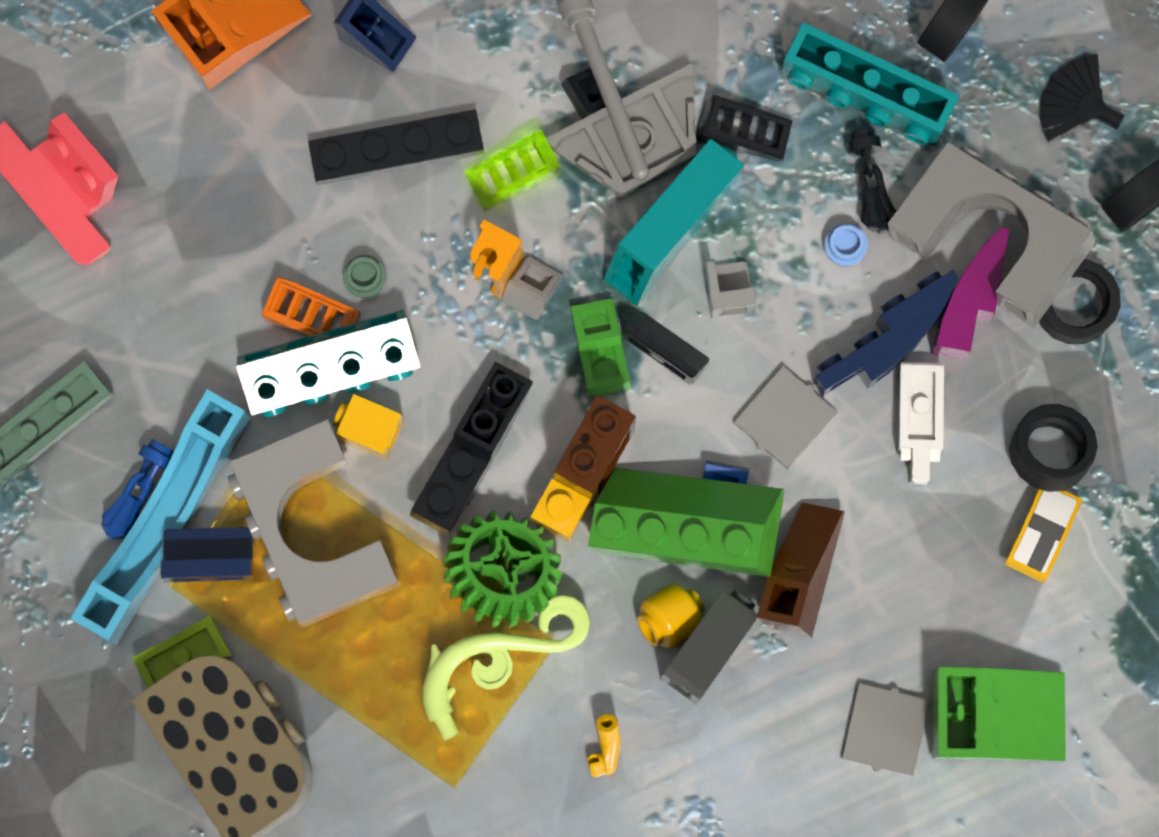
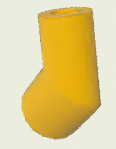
M604 714L596 721L601 753H592L587 757L589 771L593 777H599L603 774H606L608 777L617 769L621 744L618 720L614 715Z

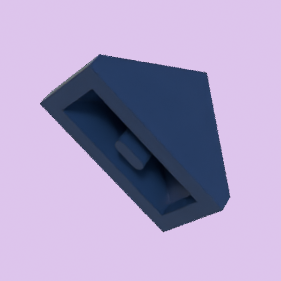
M348 0L334 21L340 41L391 72L395 71L417 38L376 0Z

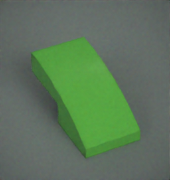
M613 298L570 306L588 397L631 389Z

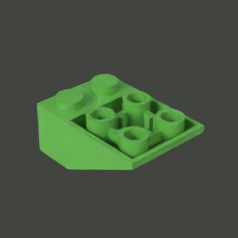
M971 667L935 668L932 670V759L1066 761L1065 672Z

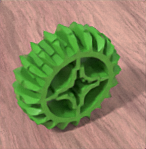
M494 510L488 514L486 521L477 514L476 517L472 518L470 526L466 524L461 525L456 533L457 537L454 536L450 539L447 546L448 553L445 554L443 559V567L447 568L443 576L444 583L453 585L449 591L450 599L463 598L460 605L461 612L467 611L470 608L476 610L474 617L476 622L481 621L484 615L491 617L493 628L499 625L502 618H505L510 628L517 625L519 617L528 623L533 620L535 612L539 614L544 612L549 605L548 600L556 596L558 592L556 585L559 584L562 578V571L556 569L561 563V555L551 553L555 547L554 539H541L544 534L543 526L535 530L528 527L530 524L529 516L523 518L519 523L514 521L512 510L506 513L503 520H500ZM489 544L487 556L480 557L477 562H470V553L481 546ZM526 576L535 577V584L532 588L523 593L516 594L515 589L519 581H524Z

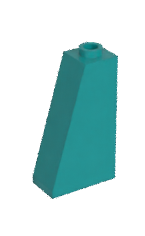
M710 139L622 239L603 280L637 306L735 185L745 164L738 160L732 150L725 146H720Z

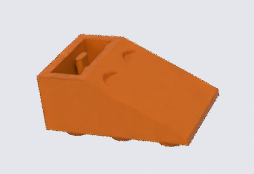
M165 0L151 10L158 26L209 91L311 16V13L300 0Z

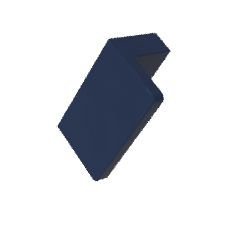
M249 528L166 529L164 531V560H161V579L164 583L253 581V536Z

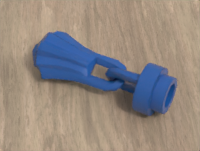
M154 439L150 440L148 446L143 444L138 453L145 459L140 471L130 478L121 496L102 515L101 525L106 536L114 540L124 539L136 522L143 502L152 488L153 477L159 468L166 469L174 452L172 449ZM153 464L152 467H151V469L149 470L148 474H146V472L148 471L150 465ZM136 484L143 488L138 498L131 495Z

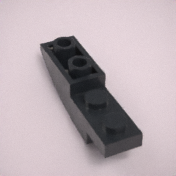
M496 361L494 362L455 429L453 439L412 507L411 517L449 537L502 446L533 385L532 380Z

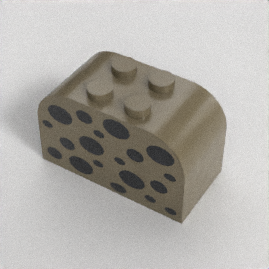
M217 656L194 658L131 700L222 837H263L295 815L306 803L312 789L313 774L311 764L300 747V744L306 741L292 719H288L287 716L281 719L275 710L281 703L268 683H264L262 679L257 682L250 673L235 663Z

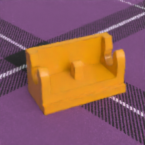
M483 219L479 226L480 235L470 254L471 263L475 264L473 275L475 280H479L485 268L490 270L488 277L494 281L491 294L502 299L509 279L524 259L522 239Z

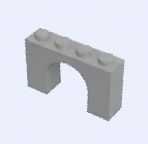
M947 142L888 222L891 239L927 261L952 225L967 213L979 209H997L1011 214L1026 229L1028 242L1023 254L996 290L997 303L999 307L1035 328L1094 246L1093 230L1090 229L1091 225L1074 212H1069L1067 215L1055 208L1054 202L1044 193L1038 190L1029 192L1017 185V179L1006 170L997 168L994 171L982 163L981 157L970 148L961 146L958 149Z
M325 420L230 461L234 474L227 476L237 500L245 498L251 514L244 516L254 540L262 538L269 554L262 556V560L272 581L280 579L286 594L280 596L279 600L289 622L297 619L298 624L304 628L400 586L381 541L328 562H314L299 557L290 550L285 542L282 532V515L290 497L302 486L349 466L329 420Z

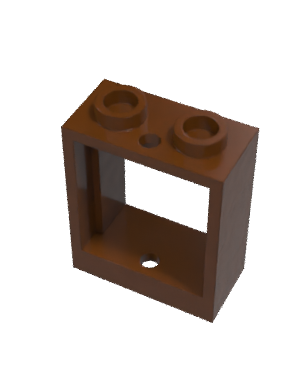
M597 394L555 468L554 480L591 499L590 506L593 507L635 432L636 415Z

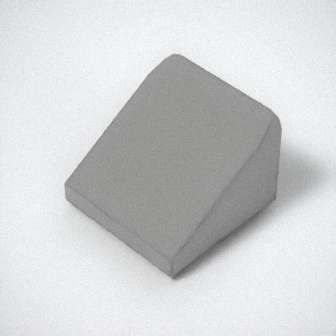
M526 255L509 279L502 296V301L530 318L538 320L563 280L564 275Z

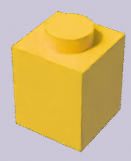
M353 394L349 404L342 402L333 426L338 428L336 435L340 441L387 460L404 423V419L400 413Z
M551 479L531 515V523L538 527L543 526V530L570 544L590 508L591 499Z

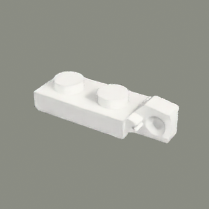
M900 362L898 388V450L900 451V461H910L909 484L927 485V482L930 481V462H939L940 452L943 450L944 364Z

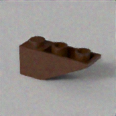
M802 502L773 563L771 577H767L757 618L770 629L812 638L845 514L843 510Z

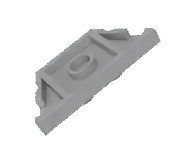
M691 63L621 99L649 168L647 179L639 181L633 177L606 107L545 138V143L549 149L620 198L691 162L697 155L694 68Z

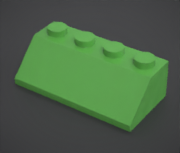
M615 468L595 502L588 547L603 555L771 577L785 490L782 488Z

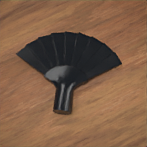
M1098 54L1085 55L1061 67L1046 86L1040 104V122L1043 134L1048 142L1091 121H1100L1118 130L1125 117L1124 114L1106 106L1103 101L1102 89L1100 87Z

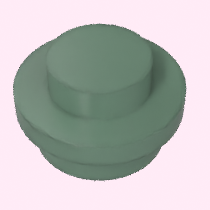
M360 255L351 259L345 266L343 281L345 287L352 295L358 298H371L379 294L384 288L386 271L383 264L377 258L369 255Z

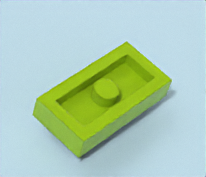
M208 616L133 657L132 660L145 685L149 688L194 658L217 656L227 659L233 655L213 618Z

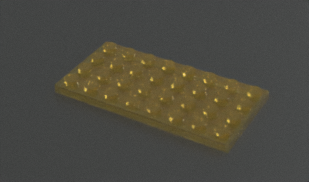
M319 478L299 488L290 497L284 508L282 532L290 550L299 557L309 561L328 562L381 541L400 586L302 628L298 624L297 619L289 622L284 613L279 597L286 593L280 579L272 581L268 575L262 556L269 553L262 538L258 540L253 538V581L168 583V586L455 789L550 655V653L507 650L513 663L512 675L503 686L493 690H485L477 686L471 676V668L475 660H479L485 667L491 665L492 658L489 654H477L463 661L454 670L448 684V689L451 687L456 689L451 698L450 705L454 710L451 716L460 733L444 741L435 722H429L422 702V687L433 644H437L440 652H442L449 645L462 638L489 632H503L542 639L551 638L530 623L523 621L520 617L517 625L510 628L505 618H502L499 625L493 628L491 617L484 615L481 621L476 622L474 618L476 610L470 608L467 611L461 612L460 605L463 598L450 599L449 591L453 585L444 583L443 576L447 568L443 567V563L323 478ZM233 494L209 528L248 527L244 516L251 514L246 499L237 500L235 494Z

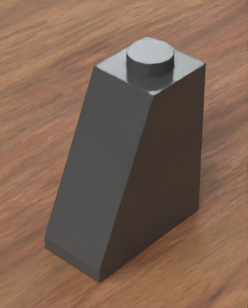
M723 590L664 671L661 680L697 705L757 620V614L752 611L756 606L755 603L736 590L731 595Z

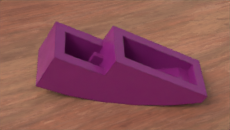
M1000 228L980 249L962 274L947 301L939 321L931 353L966 359L971 352L976 319L990 321L996 311V290L1001 282L1010 229Z

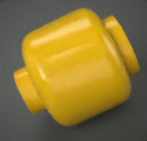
M669 584L642 601L637 623L643 636L651 645H660L666 649L676 648L687 641L702 620L701 613L705 610L704 604L700 596L693 589L686 590L678 584Z

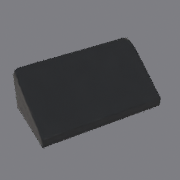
M638 312L623 327V339L689 385L695 383L709 363V358L644 312Z

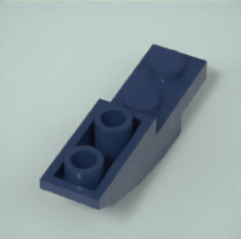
M954 270L944 276H941L939 271H936L917 284L920 291L905 299L903 294H899L882 305L880 308L883 314L879 316L876 322L882 335L879 336L876 331H872L854 343L856 351L842 359L839 353L835 354L817 367L820 373L816 375L813 384L822 397L857 375L860 376L868 389L893 371L900 362H903L921 343L947 303L958 278Z

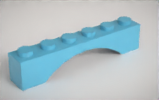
M206 390L186 423L172 457L147 504L118 549L93 579L72 614L71 620L116 645L118 644L161 571V560H164V531L166 529H186L251 420L245 410L210 390Z

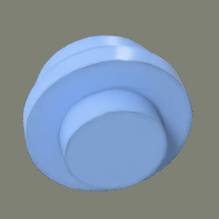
M849 223L833 227L828 232L824 242L827 257L836 265L843 267L859 263L864 258L868 248L865 233L856 225Z

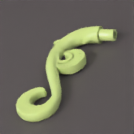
M558 595L550 598L547 609L544 612H540L538 625L540 631L544 633L549 632V622L556 615H565L571 620L573 625L572 632L560 640L542 639L503 632H489L462 638L449 645L442 652H440L437 644H433L422 687V702L429 722H435L443 740H449L460 733L451 716L454 710L450 705V701L456 689L454 687L448 689V684L454 670L463 661L477 654H489L492 658L491 665L485 667L479 660H475L471 668V676L476 685L485 690L498 689L512 675L513 663L507 650L544 653L562 652L575 648L584 641L589 631L590 619L583 603L573 596Z

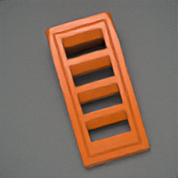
M278 276L263 309L262 317L266 322L307 337L329 331L336 313L343 315L339 326L343 327L357 323L361 312ZM286 294H290L293 296L286 315H283L279 311ZM303 300L310 302V305L301 323L295 319ZM323 307L327 311L319 330H317L312 325L319 308Z

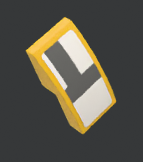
M1037 489L1004 565L1045 583L1069 533L1082 498L1067 491L1047 492Z

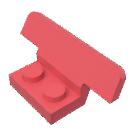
M65 112L50 120L46 141L36 146L32 151L26 147L4 121L0 125L1 174L75 262L82 265L93 264L107 254L111 246L87 218L113 198L118 175Z

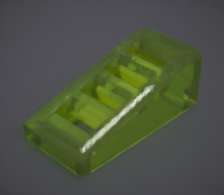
M539 130L466 171L465 176L483 210L486 211L560 174V165L542 130ZM536 150L543 163V166L536 168L529 155V152ZM519 157L528 172L522 178L513 160ZM503 165L513 181L508 186L505 185L497 168ZM489 173L498 192L492 195L481 177Z

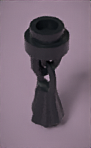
M874 129L857 130L849 134L850 141L846 143L848 155L851 157L861 156L863 164L859 169L858 175L862 193L860 221L868 230L880 234L889 230L888 222L896 213V209L886 191L882 171L878 165L873 164L871 154L882 149L879 136L875 135ZM874 173L877 187L869 188L866 176L872 178Z

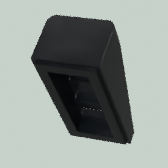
M712 95L703 105L696 133V141L706 144L712 139L720 146H725L732 151L781 162L784 159L793 120ZM718 114L724 115L720 130L714 129ZM734 118L741 119L737 136L731 134ZM752 122L758 123L754 141L748 140ZM768 126L775 127L771 146L764 145Z

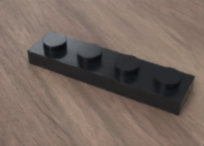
M476 109L308 141L317 186L485 154Z

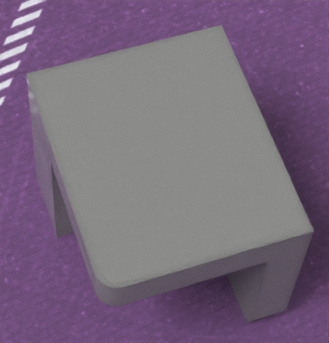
M715 259L706 260L704 271L711 318L754 313L757 303L754 287L751 288L747 263L741 261L715 265Z

